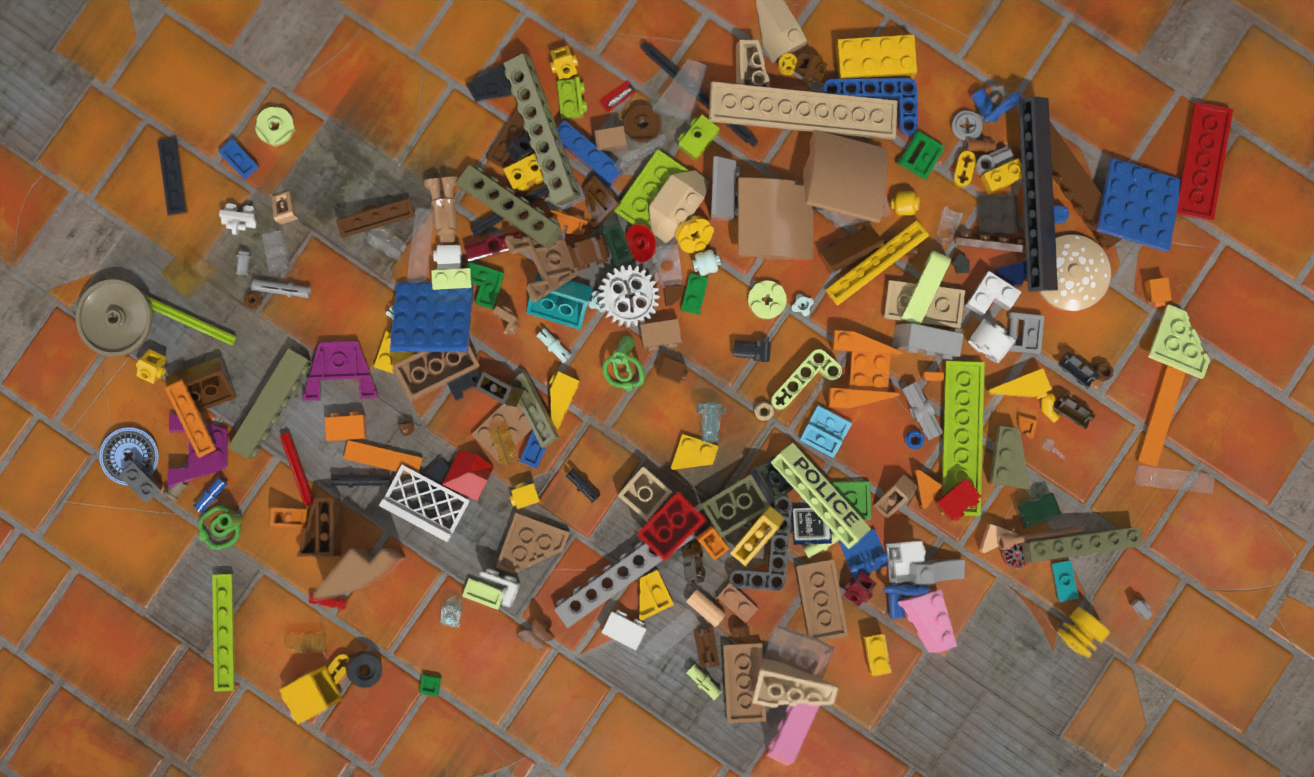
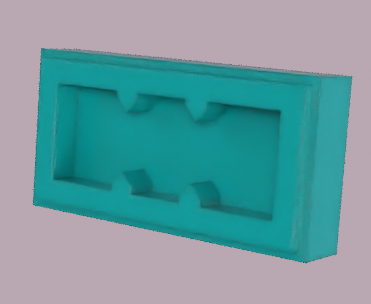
M1071 560L1052 563L1051 567L1058 602L1079 599Z

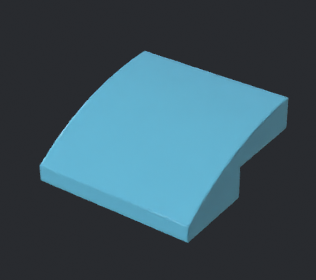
M818 404L800 441L834 458L852 422Z

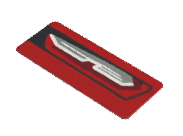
M627 80L600 99L599 102L606 112H610L635 94L636 90Z

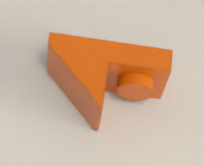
M270 507L268 527L306 529L307 509Z

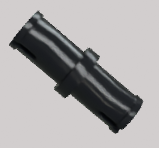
M575 468L565 476L577 487L576 490L578 492L581 491L591 503L600 496L589 484L590 481L588 479L585 480Z

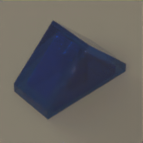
M1027 261L996 269L993 273L1002 280L1019 288L1027 277Z

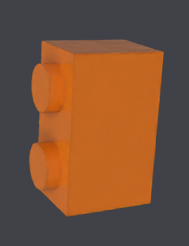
M349 412V416H342L341 413L330 414V417L325 418L326 441L368 439L366 416L361 415V412Z

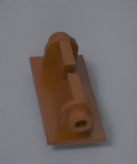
M713 627L694 630L700 667L713 668L720 665Z

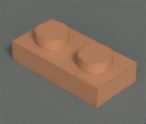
M730 583L717 596L721 602L745 623L758 610L754 604Z

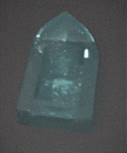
M457 595L445 601L442 607L440 624L459 628L463 604Z

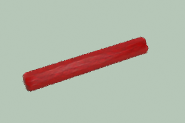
M288 432L280 435V440L303 504L305 506L313 504L314 499L291 434Z

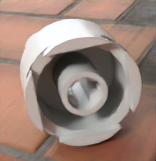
M983 319L968 343L979 353H984L985 357L991 361L999 363L1015 343V340L1008 335H1004L1005 330L1000 326L995 325L993 327L990 322Z

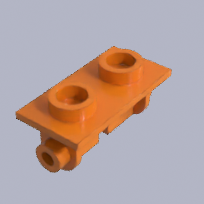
M551 210L548 215L549 218L552 217L560 223L559 228L562 231L565 225L567 226L566 233L577 237L579 235L583 236L584 227L588 222L583 220V217L578 215L569 216L561 210Z

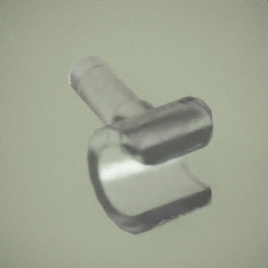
M1045 438L1042 444L1043 449L1055 453L1064 460L1066 456L1054 448L1056 441Z

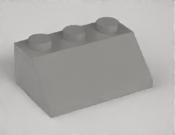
M714 156L711 220L733 221L734 215L738 216V204H735V197H738V185H735L736 178H739L740 166H736L735 160Z

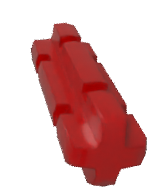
M313 592L309 596L310 604L317 605L319 603L320 606L337 607V609L345 610L347 606V599L339 597L337 599L335 596L314 598Z

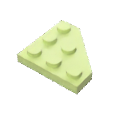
M1168 304L1165 307L1148 357L1202 379L1205 376L1210 359L1201 346L1196 330L1192 328L1188 320L1190 318L1187 312Z

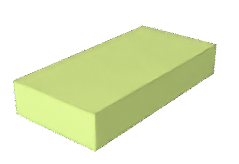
M469 578L462 597L499 610L503 590Z

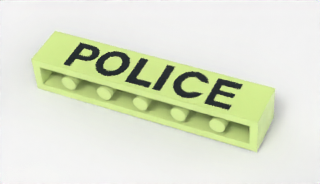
M794 443L784 449L771 462L848 549L871 530Z

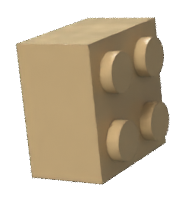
M642 467L619 493L618 497L648 521L672 491L647 469Z

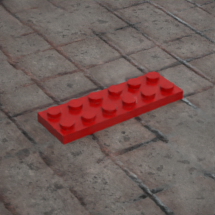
M1200 102L1194 103L1181 174L1176 215L1207 221L1214 220L1234 109Z

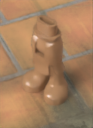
M459 177L441 178L445 198H441L440 178L424 180L425 188L429 189L431 193L434 225L437 236H440V244L455 243L457 216L454 187L457 186L456 182Z

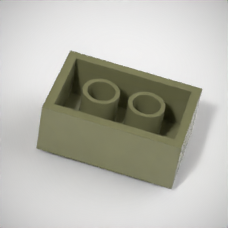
M752 475L745 477L701 504L721 538L762 514L770 506Z

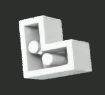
M989 271L983 276L965 306L980 316L985 314L992 301L1005 310H1009L1021 294V291Z
M922 541L886 544L889 581L896 583L910 581L911 562L924 561L925 547Z

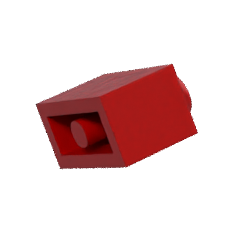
M964 478L937 500L935 504L949 521H958L965 515L964 511L970 507L972 509L980 503L978 499L982 496L971 482Z

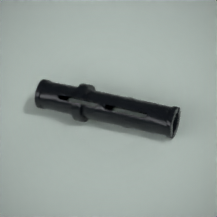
M331 474V486H349V488H353V486H390V474Z

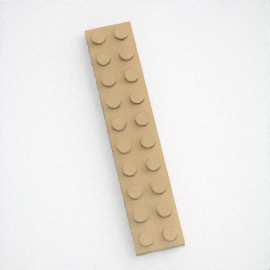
M720 82L711 83L709 122L810 132L819 130L830 134L891 140L896 138L897 101Z

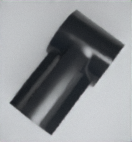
M734 340L733 357L770 362L772 343L766 341L748 342Z

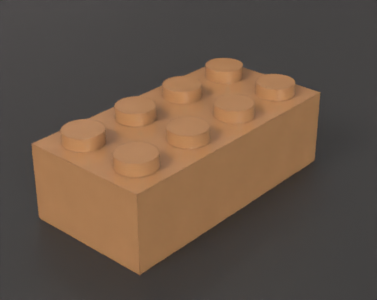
M469 346L468 352H420L393 365L392 371L406 399L410 403L471 371L477 370L479 364Z

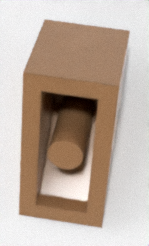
M903 474L874 504V507L888 519L909 500L918 486Z

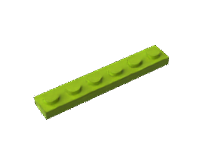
M233 574L212 575L214 691H234Z

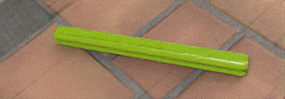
M146 296L152 310L229 345H234L236 336Z

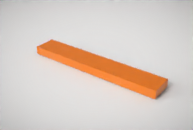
M1166 365L1137 461L1157 467L1185 372Z

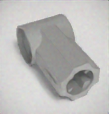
M1007 146L988 155L981 156L975 162V172L978 175H983L1013 161L1011 149ZM981 161L988 164V169L981 167Z

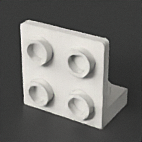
M490 568L486 569V571H481L480 576L509 586L504 588L500 599L503 600L502 605L511 607L521 584L517 582V578L509 575L501 577L498 571Z

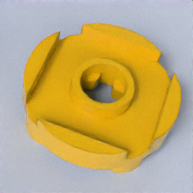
M696 215L692 216V219L687 222L684 220L678 226L675 234L678 246L687 253L703 252L714 233V228L704 217Z

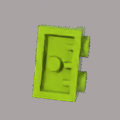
M575 77L576 79L557 81L561 120L584 118V112H587L586 100H582L581 94L585 93L584 81L580 82L579 77Z

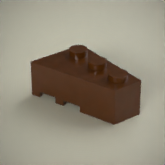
M314 498L307 521L306 532L303 534L302 545L296 557L341 556V498Z

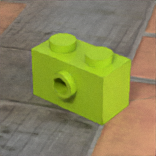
M701 115L700 118L695 117L689 125L691 129L687 133L684 131L678 138V148L694 161H697L720 132V128L714 123L709 122V119L704 115Z

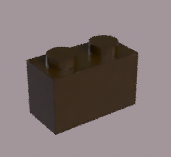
M488 372L482 373L475 388L494 400L512 407H517L524 392V389L496 374Z

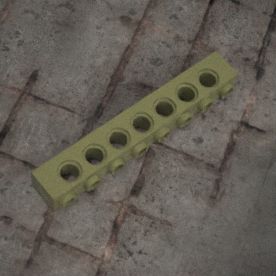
M521 54L504 63L505 75L512 85L511 92L517 99V109L523 116V125L529 133L530 145L537 155L536 162L542 169V179L548 186L549 198L554 204L562 206L580 198L581 194L532 57ZM524 74V79L520 82V77ZM530 91V97L527 99L526 95ZM536 109V115L533 117V111ZM540 127H543L542 133L539 134ZM549 144V150L546 152L545 147ZM555 161V168L552 170L551 166ZM561 179L562 184L558 187V181Z

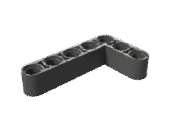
M782 496L774 501L773 509L785 518L786 527L782 530L777 529L771 536L768 572L734 570L729 575V581L734 587L780 591L785 587L792 502L788 497ZM781 499L786 500L788 503L787 509L783 511L777 505ZM777 538H782L785 542L784 547L781 549H777L774 545ZM776 557H780L783 560V565L780 568L773 566V560ZM736 573H740L743 576V581L740 584H735L732 580L733 575ZM755 575L762 577V583L758 586L752 583V578ZM780 577L781 585L773 587L771 585L772 578Z

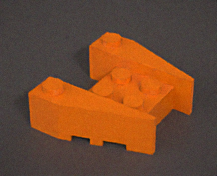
M835 330L833 332L832 351L851 353L848 389H829L828 408L847 410L898 397L899 393L888 392L890 356H901L902 351L856 332Z

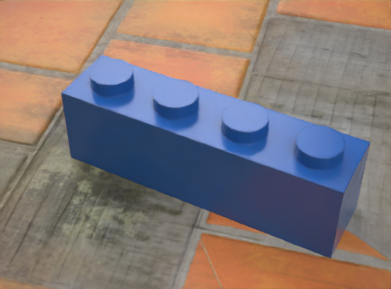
M565 120L557 128L564 148L612 187L623 174V168L601 150H597L593 143Z

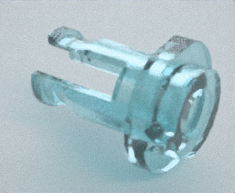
M704 401L696 406V413L702 414L703 442H718L720 415L725 414L727 408L722 406L721 402Z

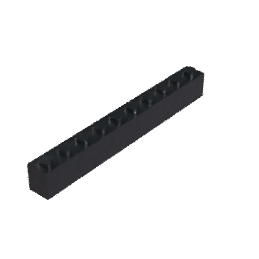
M1033 96L1019 99L1028 292L1057 291L1058 278L1049 98Z

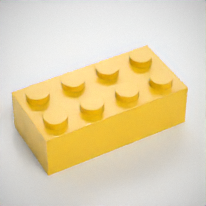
M914 35L838 39L837 41L838 79L914 78L917 73Z

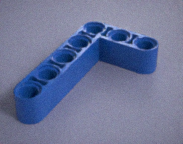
M830 79L823 86L822 93L831 94L826 88L833 86L836 89V92L833 94L885 100L898 99V129L900 134L906 137L911 136L918 127L917 84L913 79ZM909 85L912 88V92H905L903 86ZM865 86H872L874 88V92H866ZM884 86H891L893 88V92H885ZM846 87H854L855 92L848 93L846 91ZM910 104L912 111L904 110L903 105ZM908 122L912 125L913 129L906 130L903 124Z

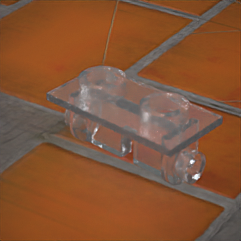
M380 227L372 229L371 232L368 231L367 242L372 247L379 248L389 257L400 260L401 252H404L407 248L405 242L395 236L390 241L387 240L390 234Z

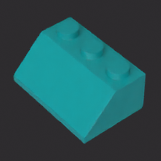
M539 271L533 283L543 281ZM568 281L537 302L533 303L530 297L526 313L581 330L593 288Z

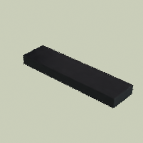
M178 139L158 140L167 215L187 214Z

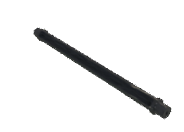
M644 42L640 48L645 52V55L709 110L710 96L658 50ZM724 123L744 140L746 144L749 143L753 148L758 144L759 141L754 137V134L743 125Z

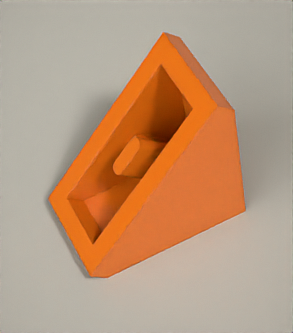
M916 470L913 472L915 483L918 486L917 494L920 509H925L929 506L942 485L921 470Z
M712 526L696 537L714 561L729 550Z

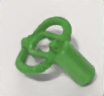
M623 336L613 355L606 358L603 362L602 371L605 379L611 386L620 387L629 392L635 387L643 385L645 374L641 362L636 357L630 356L635 345L634 340L629 336ZM629 361L633 362L638 368V381H629L633 376ZM609 363L613 364L616 378L624 382H617L611 378L608 373ZM617 364H625L629 376L622 377L618 372Z
M217 505L210 508L198 520V529H200L198 538L200 541H205L206 545L213 550L228 548L234 545L240 538L242 517L239 513L234 512L225 505ZM216 511H225L226 513L219 515L212 522L211 532L216 537H223L235 530V535L232 540L224 544H213L204 528V521ZM216 523L221 529H225L223 533H218L215 530Z

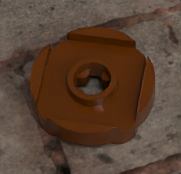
M649 105L634 106L625 115V132L628 138L636 143H649L655 140L661 131V117ZM641 119H644L645 123H648V126H645V129H641L640 126H637V123H640Z

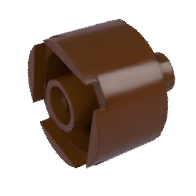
M604 234L600 235V240L593 237L574 243L575 248H572V245L567 246L574 268L578 267V270L589 268V263L595 261L597 265L608 262L610 252Z

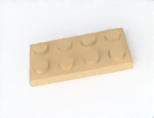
M888 281L884 319L908 322L901 317L917 284ZM938 287L921 324L960 329L965 290Z

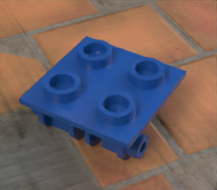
M875 529L868 531L850 549L843 542H839L853 579L860 572L867 574L888 565L887 554L883 550Z

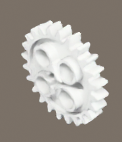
M623 265L620 266L619 271L614 268L612 270L613 275L611 273L606 274L609 280L604 278L601 280L605 286L598 287L603 291V293L597 294L598 297L602 298L598 304H604L601 312L607 310L608 313L605 317L612 316L611 323L619 320L618 326H621L624 322L626 328L630 327L631 322L634 327L638 325V321L641 324L645 323L644 318L649 320L651 318L649 313L654 314L656 312L652 307L659 305L654 302V300L660 298V296L655 295L659 288H653L656 281L650 282L649 279L652 275L644 276L646 270L638 272V266L634 270H632L631 265H628L626 270ZM623 280H626L627 282V289ZM632 280L639 283L638 290L631 286ZM614 284H617L621 287L620 294L614 292ZM627 293L628 295H632V298L630 300L629 298H625V295ZM636 299H641L644 302L643 308L637 307ZM618 303H623L625 305V312H620L618 310ZM630 304L632 309L634 310L633 313H631L630 311Z

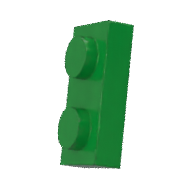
M690 274L681 309L682 312L700 316L709 278Z

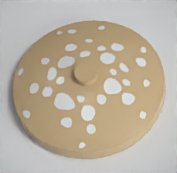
M1064 235L1056 238L1058 290L1039 292V294L1047 303L1060 310L1079 311L1097 303L1109 287L1111 267L1108 257L1096 242L1087 237Z

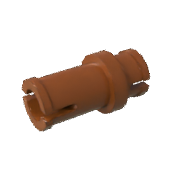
M983 138L982 140L966 139L965 150L981 151V153L985 154L995 152L996 143L995 140H989L988 138Z

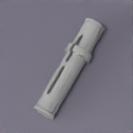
M257 279L252 281V291L282 294L290 298L297 296L309 299L311 295L310 286L295 285L292 282L286 284Z

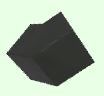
M959 253L951 265L956 267V274L969 273L970 260Z

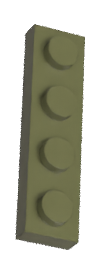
M522 372L511 383L524 389L519 404L541 448H546L560 437L528 374Z

